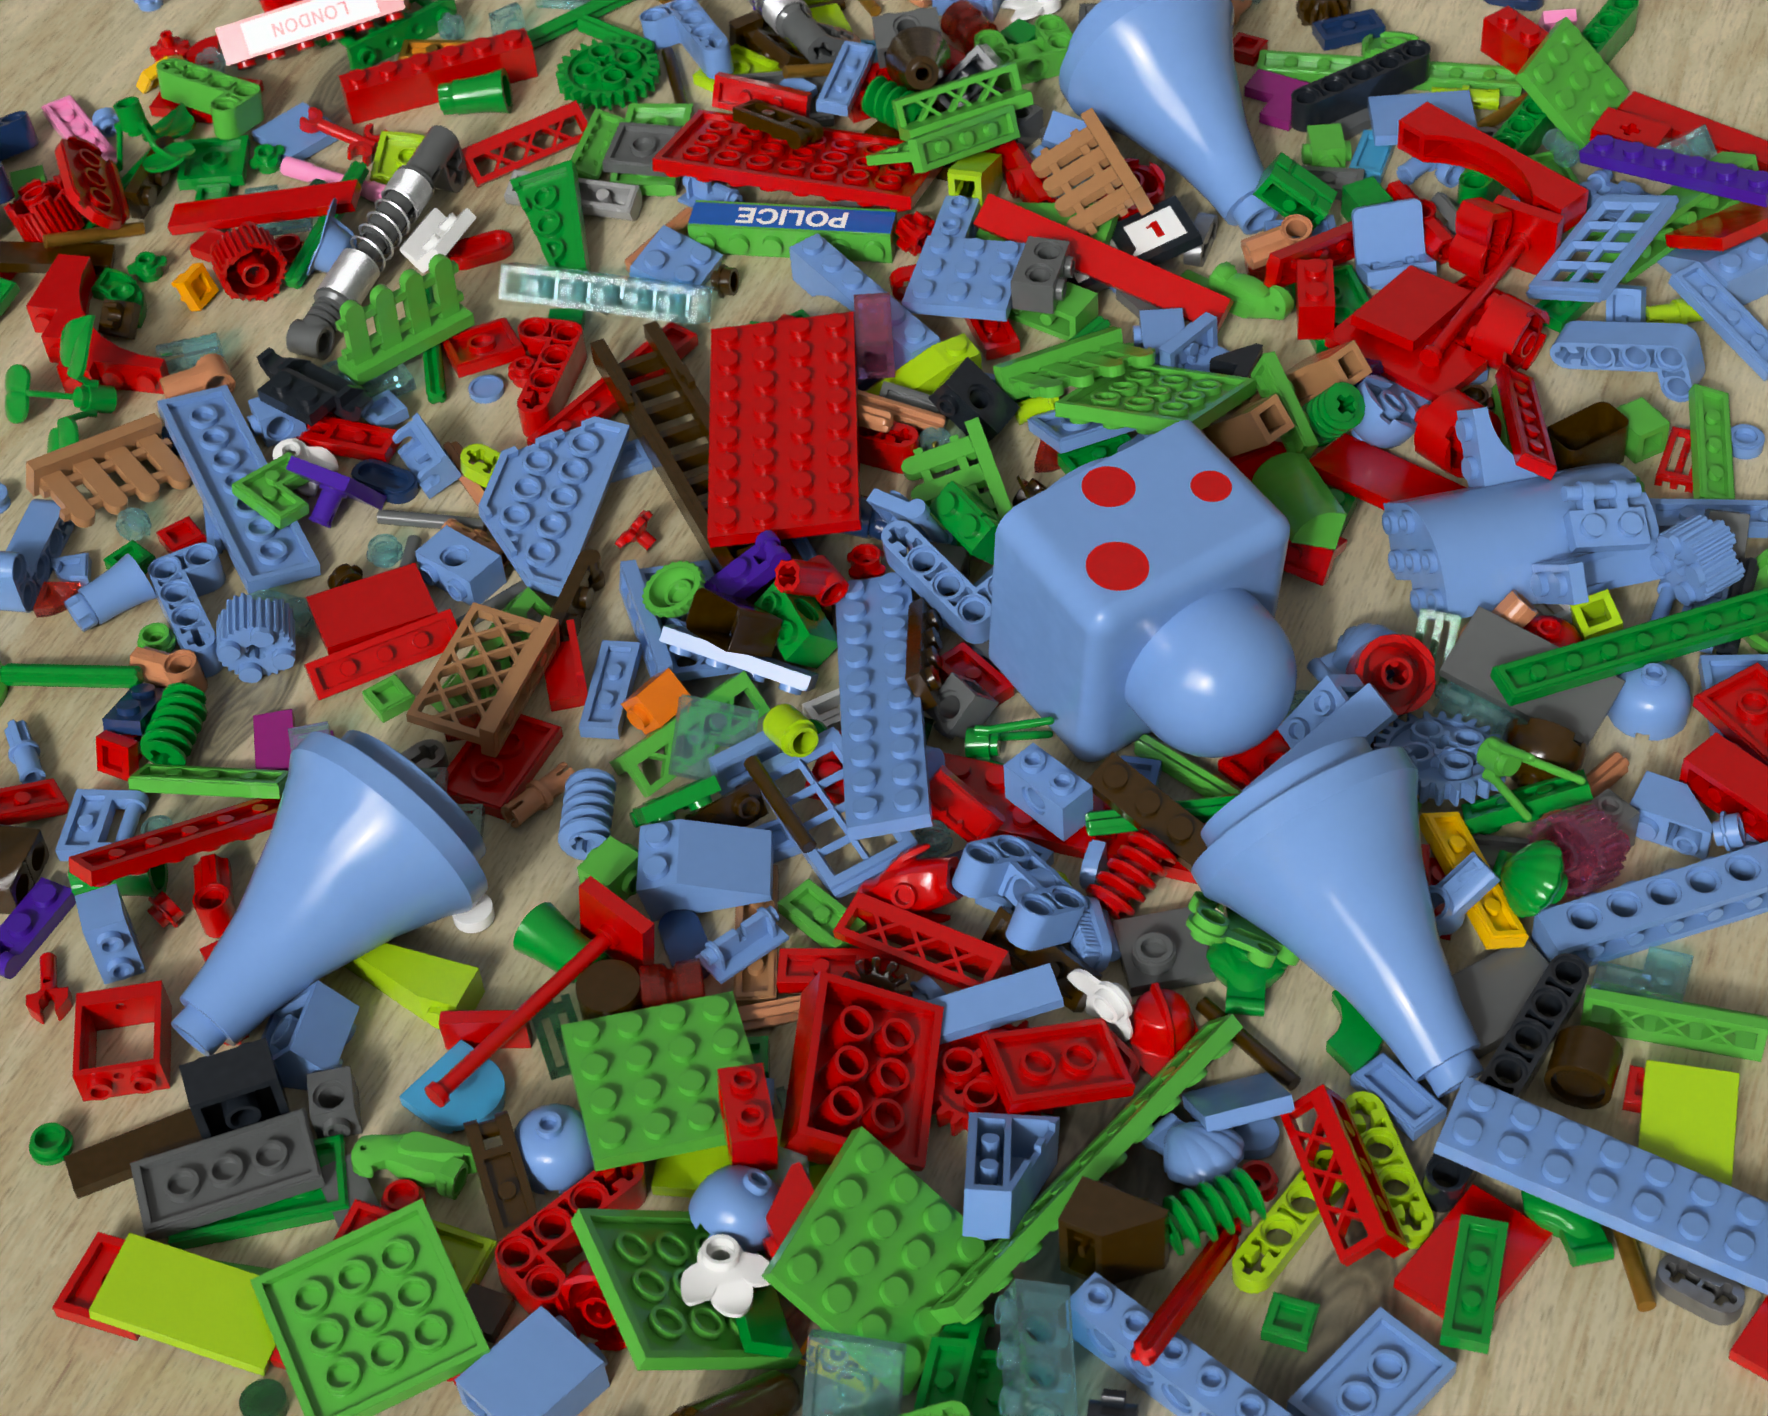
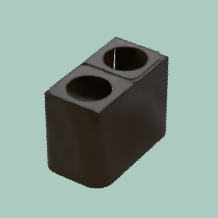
M1596 402L1548 426L1547 431L1557 471L1591 464H1620L1624 462L1629 425L1628 418L1610 403Z
M699 588L694 595L686 619V626L688 631L725 652L771 658L783 620L740 597L706 588Z
M0 824L1 914L12 913L35 886L49 859V851L40 829Z

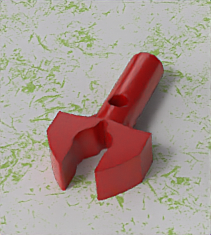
M51 952L43 953L40 956L39 991L26 995V1006L30 1015L41 1024H45L43 1011L49 1005L50 1000L54 1002L55 1013L59 1021L73 1007L72 995L68 986L57 987V957Z

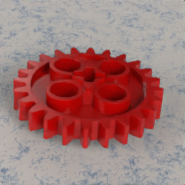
M1025 1020L1017 1027L1013 1026L1012 1023L939 1045L931 1115L936 1114L938 1127H943L950 1123L951 1134L955 1137L964 1129L968 1130L969 1112L1008 1114L979 1047V1041L982 1034L1029 1028V1021ZM1054 1108L1014 1114L1042 1116V1113L1053 1114Z

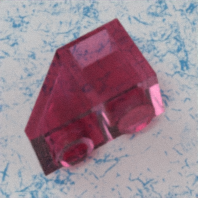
M890 292L854 295L859 380L895 377V350Z

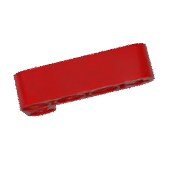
M531 317L523 320L518 325L519 339L524 346L526 356L536 360L517 400L522 431L527 438L564 409L585 365L587 351L581 325L577 322Z
M894 421V425L891 426L890 431L887 433L859 426L860 463L903 474L901 468L903 461L914 455L913 450L920 448L918 431L910 425Z
M640 1162L597 1172L593 1170L497 1244L495 1258L500 1282L504 1289L514 1297L529 1315L540 1306L545 1308L553 1317L559 1315L556 1307V1297L561 1290L562 1283L566 1279L559 1267L563 1263L567 1264L584 1251L571 1224V1219L577 1210L589 1207L621 1210L639 1209L647 1198L644 1164ZM553 1234L561 1235L560 1237L554 1239L547 1238L548 1236ZM519 1261L526 1262V1263L522 1264L521 1266H515V1267H514V1266H510L511 1264H513V1263H515V1262H519ZM546 1291L555 1292L550 1296H539L541 1293Z

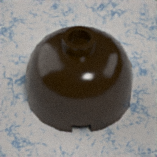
M1531 717L1527 725H1517L1519 718L1512 719L1507 723L1502 737L1503 741L1535 755L1536 758L1571 772L1581 769L1587 753V745L1584 741L1581 746L1574 742L1576 733L1555 722ZM1523 762L1519 770L1510 776L1512 780L1517 782L1518 788L1557 777Z

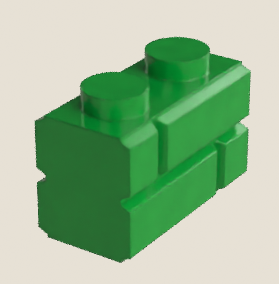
M1281 152L1262 173L1253 195L1285 218L1292 214L1306 216L1312 223L1313 231L1329 213L1338 192Z
M954 481L947 483L929 506L930 512L972 556L994 565L995 533L1001 518L987 504L983 503V500L974 491Z

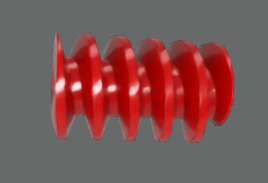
M1143 828L1139 829L1140 833L1132 832L1127 839L1130 846L1121 845L1117 854L1120 859L1110 858L1106 864L1109 872L1100 871L1097 874L1096 880L1099 886L1089 884L1085 889L1087 896L1098 898L1101 908L1107 910L1109 916L1115 920L1121 919L1118 915L1120 912L1131 916L1135 914V910L1129 903L1131 899L1141 903L1145 902L1146 898L1140 890L1141 886L1152 890L1157 887L1150 877L1152 873L1162 877L1167 875L1166 870L1161 864L1162 860L1172 864H1176L1178 861L1162 840Z

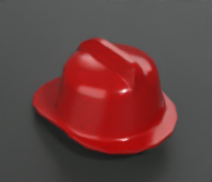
M1158 982L1152 983L1150 990L1143 993L1132 1005V1015L1129 1016L1133 1028V1035L1129 1041L1133 1052L1139 1058L1141 1069L1154 1078L1199 1030L1191 1013L1190 1005L1185 998L1174 990L1160 988Z

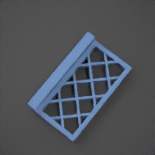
M636 560L620 561L619 591L637 642H641L642 656L650 678L667 668H670L679 681L734 674L743 671L730 665L728 670L710 666L705 663L707 657L693 652L691 657L688 658L697 661V663L692 666L678 667L676 661L681 655L670 652V645L659 641L665 625L676 624L687 628L686 622L681 621L683 616L676 618L654 616L645 608L642 602L644 600L642 594H644L643 589L646 587V582L663 566L639 569ZM709 560L690 562L703 571L705 581L714 576Z

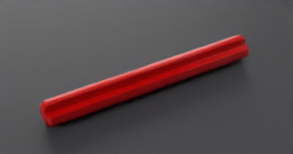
M1224 1228L1218 1229V1241L1213 1242L1211 1239L1133 1342L1134 1347L1130 1354L1134 1361H1141L1144 1366H1151L1156 1362L1236 1252V1246L1239 1243L1236 1233L1230 1235Z

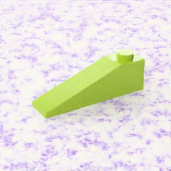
M962 333L930 346L866 392L879 396L883 382L887 381L931 395L948 374L967 356L982 370L981 352Z
M384 943L344 965V967L437 1029H440V1011L475 1010L485 993L478 967L389 943Z

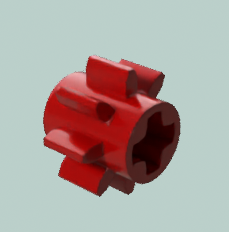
M915 211L914 215L907 214L898 221L894 231L900 237L895 244L905 253L909 252L914 257L917 256L918 253H921L927 236L931 235L935 221L928 215L923 216L919 211Z

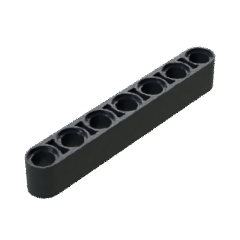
M1562 953L1551 960L1478 1081L1522 1099L1554 1046L1557 1034L1564 1029L1580 1002L1590 974L1589 967L1582 958L1571 953ZM1560 979L1566 980L1571 984L1563 983ZM1540 1012L1549 1013L1553 1017L1544 1016ZM1518 1044L1527 1045L1531 1047L1533 1050L1524 1049ZM1498 1077L1507 1078L1513 1083L1502 1082ZM1433 1153L1421 1183V1188L1431 1210L1438 1213L1451 1211L1466 1193L1478 1172ZM1434 1180L1447 1181L1452 1187H1442Z

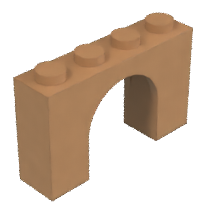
M1355 340L1303 359L1287 370L1285 374L1288 380L1292 382L1295 395L1302 407L1333 384L1346 382L1355 385L1371 374L1372 370ZM1257 391L1241 405L1236 406L1227 412L1225 416L1212 422L1203 431L1208 439L1227 458L1269 445L1295 427L1277 394L1262 399Z

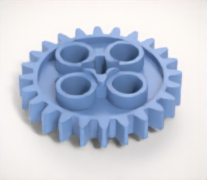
M1423 711V718L1418 719L1415 715L1409 713L1407 714V722L1396 718L1393 721V726L1388 725L1383 729L1382 734L1376 735L1373 751L1391 746H1407L1412 750V754L1409 757L1415 755L1418 762L1417 795H1419V803L1423 804L1428 798H1432L1437 806H1441L1443 800H1450L1454 806H1458L1459 799L1464 798L1467 802L1474 804L1476 795L1487 799L1489 798L1490 790L1498 792L1492 783L1482 778L1485 768L1478 764L1477 752L1480 745L1487 738L1497 736L1501 739V735H1490L1491 727L1489 725L1480 728L1476 727L1477 719L1475 718L1464 722L1461 721L1462 715L1459 713L1451 719L1447 718L1444 711H1440L1438 717H1432L1428 711ZM1503 776V777H1501L1500 779H1501L1503 782H1505V781H1506V776Z

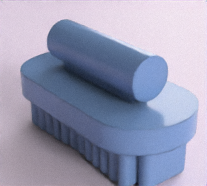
M1084 896L1087 904L1071 941L1068 942L1070 944L1069 948L1072 954L1101 973L1107 968L1109 962H1114L1121 957V952L1108 911L1101 908L1098 898Z

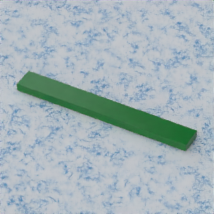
M1768 587L1494 666L1490 677L1509 707L1643 668L1649 663H1660L1768 631Z

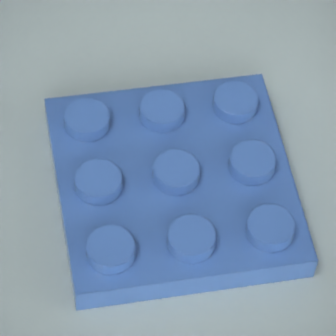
M928 235L902 299V306L912 314L1007 322L1012 308L1011 279L1026 243Z

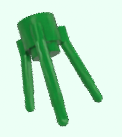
M1033 718L995 725L967 727L965 734V756L1004 765V763L991 760L993 756H1000L1001 741L1052 738L1053 732L1051 730H1016L1051 725L1054 723V718Z

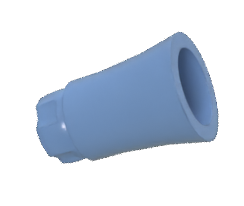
M127 553L106 572L78 589V593L65 600L64 604L75 623L85 632L98 623L102 625L113 617L157 597L142 569L132 556Z

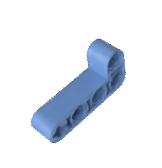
M673 0L649 8L640 14L644 38L655 43L654 49L659 50L681 43L707 77L715 79V74L719 71L728 74L734 72L727 37L696 0Z
M1570 321L1565 324L1550 349L1552 360L1562 368L1657 372L1663 394L1668 399L1676 402L1688 401V391L1694 383L1699 384L1705 374V363L1698 334L1692 327L1680 323Z
M33 499L6 551H0V611L30 613L34 610L54 570L51 558L60 557L74 529L75 524L71 520L64 522L60 518L61 508L54 500Z
M901 520L887 524L882 531L881 538L886 561L889 566L932 609L934 608L939 616L965 641L972 644H980L989 640L993 574L975 587L913 525ZM923 568H931L928 571H919ZM950 592L956 593L952 596H944L945 594ZM973 617H981L978 621H969Z
M198 543L155 559L148 567V574L158 603L171 630L175 634L180 650L186 649L194 652L205 677L208 678L218 674L223 669V666L217 656L215 632L198 597L221 588L225 583L226 577L217 548L210 543Z

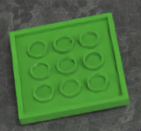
M1155 364L1147 367L1129 366L1125 368L1126 373L1121 376L1096 377L1095 384L1077 388L1056 401L1055 417L1069 418V421L1073 424L1101 423L1106 429L1134 428L1137 433L1145 435L1155 434L1174 423L1189 420L1201 431L1256 393V379Z
M733 991L561 1025L562 1039L595 1172L727 1145L718 1101L717 1069L755 1064Z
M861 1126L852 1130L761 1277L901 1397L911 1393L921 1376L932 1336L938 1337L946 1326L938 1323L930 1312L931 1308L994 1243L977 1237L962 1236L963 1216Z
M423 1199L250 1280L304 1416H374L464 1372L484 1354L491 1352Z
M579 1208L571 1219V1224L638 1371L795 1369L803 1358L789 1327L788 1331L794 1348L786 1359L746 1353L742 1346L735 1318L722 1315L713 1307L711 1300L692 1306L684 1303L681 1296L683 1272L697 1263V1253L710 1235L701 1223L697 1229L691 1222L689 1211Z

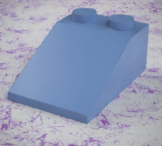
M1758 236L1725 251L1676 248L1657 262L1670 274H1674L1699 261L1743 306L1768 294V243Z
M685 819L640 826L636 892L651 921L661 920L666 913L672 910L687 909L697 914L772 901L774 835L771 830Z

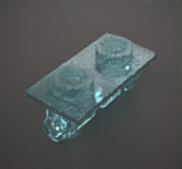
M1451 681L1448 684L1440 683L1436 689L1435 697L1440 700L1433 713L1439 715L1440 711H1444L1447 718L1451 719L1459 713L1462 715L1461 721L1464 722L1475 718L1477 719L1476 727L1480 728L1489 725L1491 727L1490 735L1500 734L1501 739L1507 723L1515 718H1519L1518 722L1521 719L1512 714L1508 709H1502Z

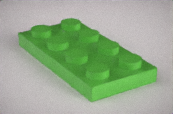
M629 103L624 122L683 127L693 117L694 107L693 104ZM611 173L609 182L638 185L642 196L665 197L676 196L680 177Z

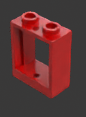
M162 980L76 993L72 1077L84 1102L91 1100L101 1101L110 1097L136 1093L146 1094L155 1090L170 1088L172 1005ZM154 1022L153 1059L96 1067L97 1031Z

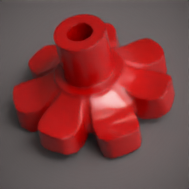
M166 30L160 33L161 39L157 41V45L150 47L151 56L154 57L156 63L163 57L170 55H181L186 60L190 44L187 39L181 40L180 37H173L172 32Z
M643 510L628 530L618 537L615 541L617 547L621 549L626 544L637 541L647 551L657 539L646 530L648 521L653 516L650 510Z

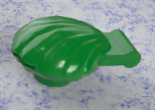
M1545 839L1525 846L1516 853L1500 849L1492 871L1501 880L1499 884L1509 907L1517 917L1524 918L1540 914L1549 905L1559 902L1567 890L1568 879L1564 873L1563 854L1554 842Z
M1226 942L1214 943V945L1209 946L1206 959L1210 964V969L1219 981L1227 987L1225 1014L1264 1017L1265 990L1270 988L1284 975L1289 965L1276 958L1271 968H1262L1248 959L1247 954L1249 951Z
M1521 1190L1525 1214L1538 1226L1553 1232V1236L1560 1238L1572 1267L1614 1259L1613 1246L1608 1241L1600 1223Z

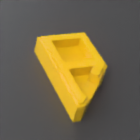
M181 55L163 57L141 72L136 86L143 94L148 93L159 85L156 69L158 62L168 58L185 59Z

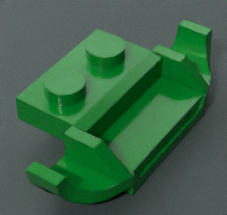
M980 1313L967 1324H962L961 1322L947 1324L938 1337L932 1336L913 1411L945 1401L955 1400L962 1402L973 1416H1020L1032 1365L1028 1352L987 1349L984 1339L987 1328L995 1327L996 1318L993 1314Z

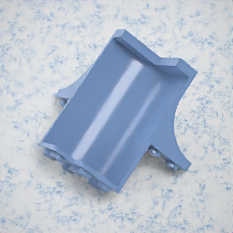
M1487 407L1457 411L1458 420L1456 421L1455 430L1457 438L1462 444L1464 458L1461 462V469L1464 478L1467 480L1468 488L1383 503L1382 526L1389 537L1391 550L1388 553V564L1396 580H1411L1410 604L1418 619L1452 621L1472 617L1478 606L1492 612L1513 589L1522 594L1531 604L1577 605L1589 602L1588 595L1606 589L1609 590L1666 578V575L1659 576L1653 570L1650 562V556L1657 553L1655 551V547H1657L1655 542L1660 533L1653 507L1646 492H1642L1639 498H1627L1629 507H1644L1651 544L1645 550L1570 553L1563 516L1568 511L1577 510L1575 501L1564 502L1562 500V486L1575 485L1577 481L1587 480L1592 481L1593 484H1608L1612 479H1625L1627 483L1636 482V477L1630 470L1617 463L1591 464L1556 471L1553 478L1549 480L1523 469L1515 464L1513 454L1497 436ZM1594 500L1595 509H1609V500Z

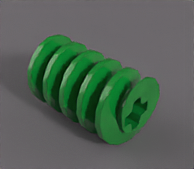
M880 75L875 77L868 85L862 99V110L869 117L877 119V121L887 124V126L898 131L891 100L916 92L908 91L906 87L898 86L896 82L888 81L886 77ZM923 99L920 101L926 104L927 99ZM916 103L902 106L906 123L917 121L923 107ZM929 111L927 117L932 116L934 114Z
M1346 382L1333 384L1301 407L1309 417L1310 427L1319 443L1317 448L1328 445L1353 429L1361 422L1365 414V402L1362 394L1356 387Z
M186 683L169 684L164 689L156 710L152 714L151 721L148 723L145 734L140 741L141 753L147 760L153 764L186 765L187 757L192 752V745L197 741V734L202 730V722L206 720L208 715L205 706L207 698L203 691Z
M1235 1167L1230 1171L1229 1178L1222 1174L1216 1175L1213 1178L1212 1185L1205 1181L1199 1182L1196 1186V1192L1188 1188L1181 1190L1179 1200L1171 1195L1166 1196L1162 1200V1207L1169 1210V1241L1179 1256H1183L1185 1253L1183 1243L1185 1239H1188L1194 1248L1199 1249L1202 1246L1200 1236L1202 1232H1205L1213 1242H1216L1219 1239L1217 1230L1219 1225H1222L1227 1233L1232 1235L1236 1232L1235 1218H1239L1247 1228L1252 1226L1251 1212L1254 1210L1264 1221L1266 1219V1209L1258 1187L1249 1174L1239 1167Z

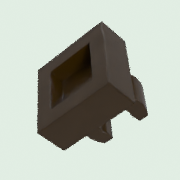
M757 10L729 21L730 46L738 44L755 53L762 50L751 41L756 29L763 30V17Z
M104 298L97 332L107 336L135 339L141 306L133 302Z

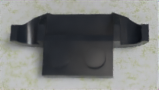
M270 347L257 356L261 368L270 378L269 381L257 390L260 401L310 426L315 425L329 412L345 420L358 421L374 404L373 398L368 395L361 385L358 386L311 363L310 360L281 357Z

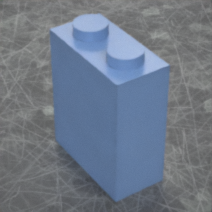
M540 1306L490 1349L491 1352L484 1354L459 1375L455 1382L463 1405L475 1416H577L610 1387L605 1368L608 1362L597 1346L591 1342L585 1345L576 1337L574 1328L563 1316L557 1315L553 1317L545 1308Z

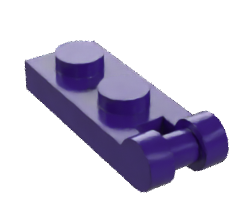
M763 531L757 536L754 546L707 580L704 587L745 600L776 577L774 569L781 560L790 561L792 558L787 549L781 546V541L774 531Z
M41 877L1 924L0 976L7 979L14 978L73 908L76 900L71 888Z

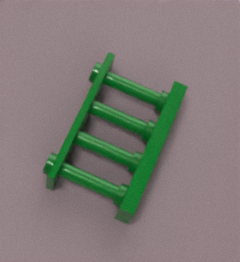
M409 0L410 4L416 2L422 8L411 14L405 12L404 19L395 21L385 27L374 22L375 28L367 30L370 34L358 40L349 35L355 32L356 28L345 31V37L336 41L346 48L351 71L372 67L400 53L404 40H426L458 24L459 19L455 0ZM326 38L315 41L321 48L335 42H327Z

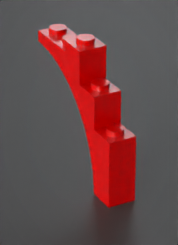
M58 254L27 303L26 308L35 332L43 333L41 338L50 363H58L56 368L65 393H74L75 388L81 387L84 383L68 376V367L63 366L60 359V340L63 328L69 321L89 314L90 301L93 296L91 288L97 281V277L90 257ZM93 327L87 366L83 376L99 380V385H110L119 390L164 394L159 379L170 375L165 359L140 355L121 348L101 336Z

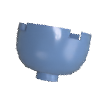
M1368 375L1356 387L1364 398L1365 414L1361 422L1352 429L1351 433L1353 437L1377 448L1391 449L1400 446L1415 433L1417 424L1414 418L1418 409L1403 392L1398 397L1389 390L1393 385L1391 382L1377 375Z
M1660 662L1649 663L1642 668L1616 675V677L1626 681L1607 714L1617 729L1634 738L1636 733L1650 735L1649 740L1651 741L1673 737L1684 729L1691 710L1690 687L1679 670L1670 664Z
M558 1103L541 1105L528 1112L515 1127L514 1134L531 1191L534 1193L545 1195L544 1190H559L561 1195L595 1170L581 1112L577 1109Z
M744 1165L721 1167L707 1176L692 1195L688 1207L691 1222L696 1229L701 1223L704 1229L710 1233L709 1237L718 1234L733 1237L744 1252L757 1254L758 1251H763L764 1253L766 1251L762 1239L769 1236L766 1216L779 1190L770 1177L759 1169Z

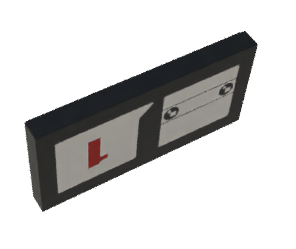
M1176 195L1153 205L1154 209L1143 216L1140 212H1137L1118 221L1110 242V246L1155 266L1203 244L1201 234ZM1076 271L1072 278H1067V282L1096 293L1110 287Z

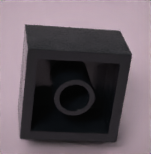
M266 1038L246 1042L238 1047L210 1056L200 1057L195 1061L179 1066L189 1107L203 1140L291 1112L283 1083Z

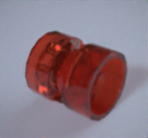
M968 0L954 2L946 9L941 19V30L966 55L975 47L974 37L978 32L988 29L998 31L996 25Z
M700 958L678 960L673 968H668L664 963L639 966L643 1008L706 996Z

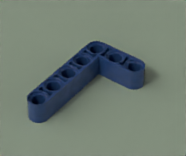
M27 111L13 112L0 118V161L25 152L39 144ZM0 162L1 205L13 199L15 193L3 164Z

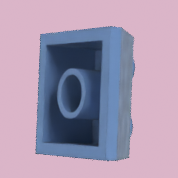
M319 980L271 1014L261 1039H267L281 1081L286 1088L308 1090L307 1074L342 1067L343 1059L340 1057L344 1046L352 1039L357 1028L354 1021L360 1006Z

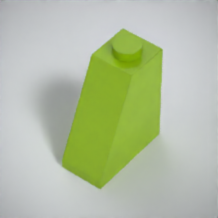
M979 152L958 160L947 172L949 195L978 198L980 209L988 193L998 196L1003 182L1002 154Z

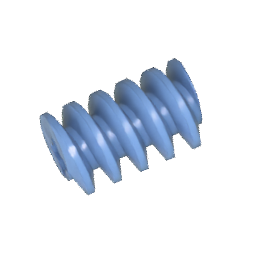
M592 768L578 770L570 775L565 782L558 843L567 855L575 859L584 861L592 849L599 847L611 835L610 829L612 827L613 804L615 803L617 782L607 771Z

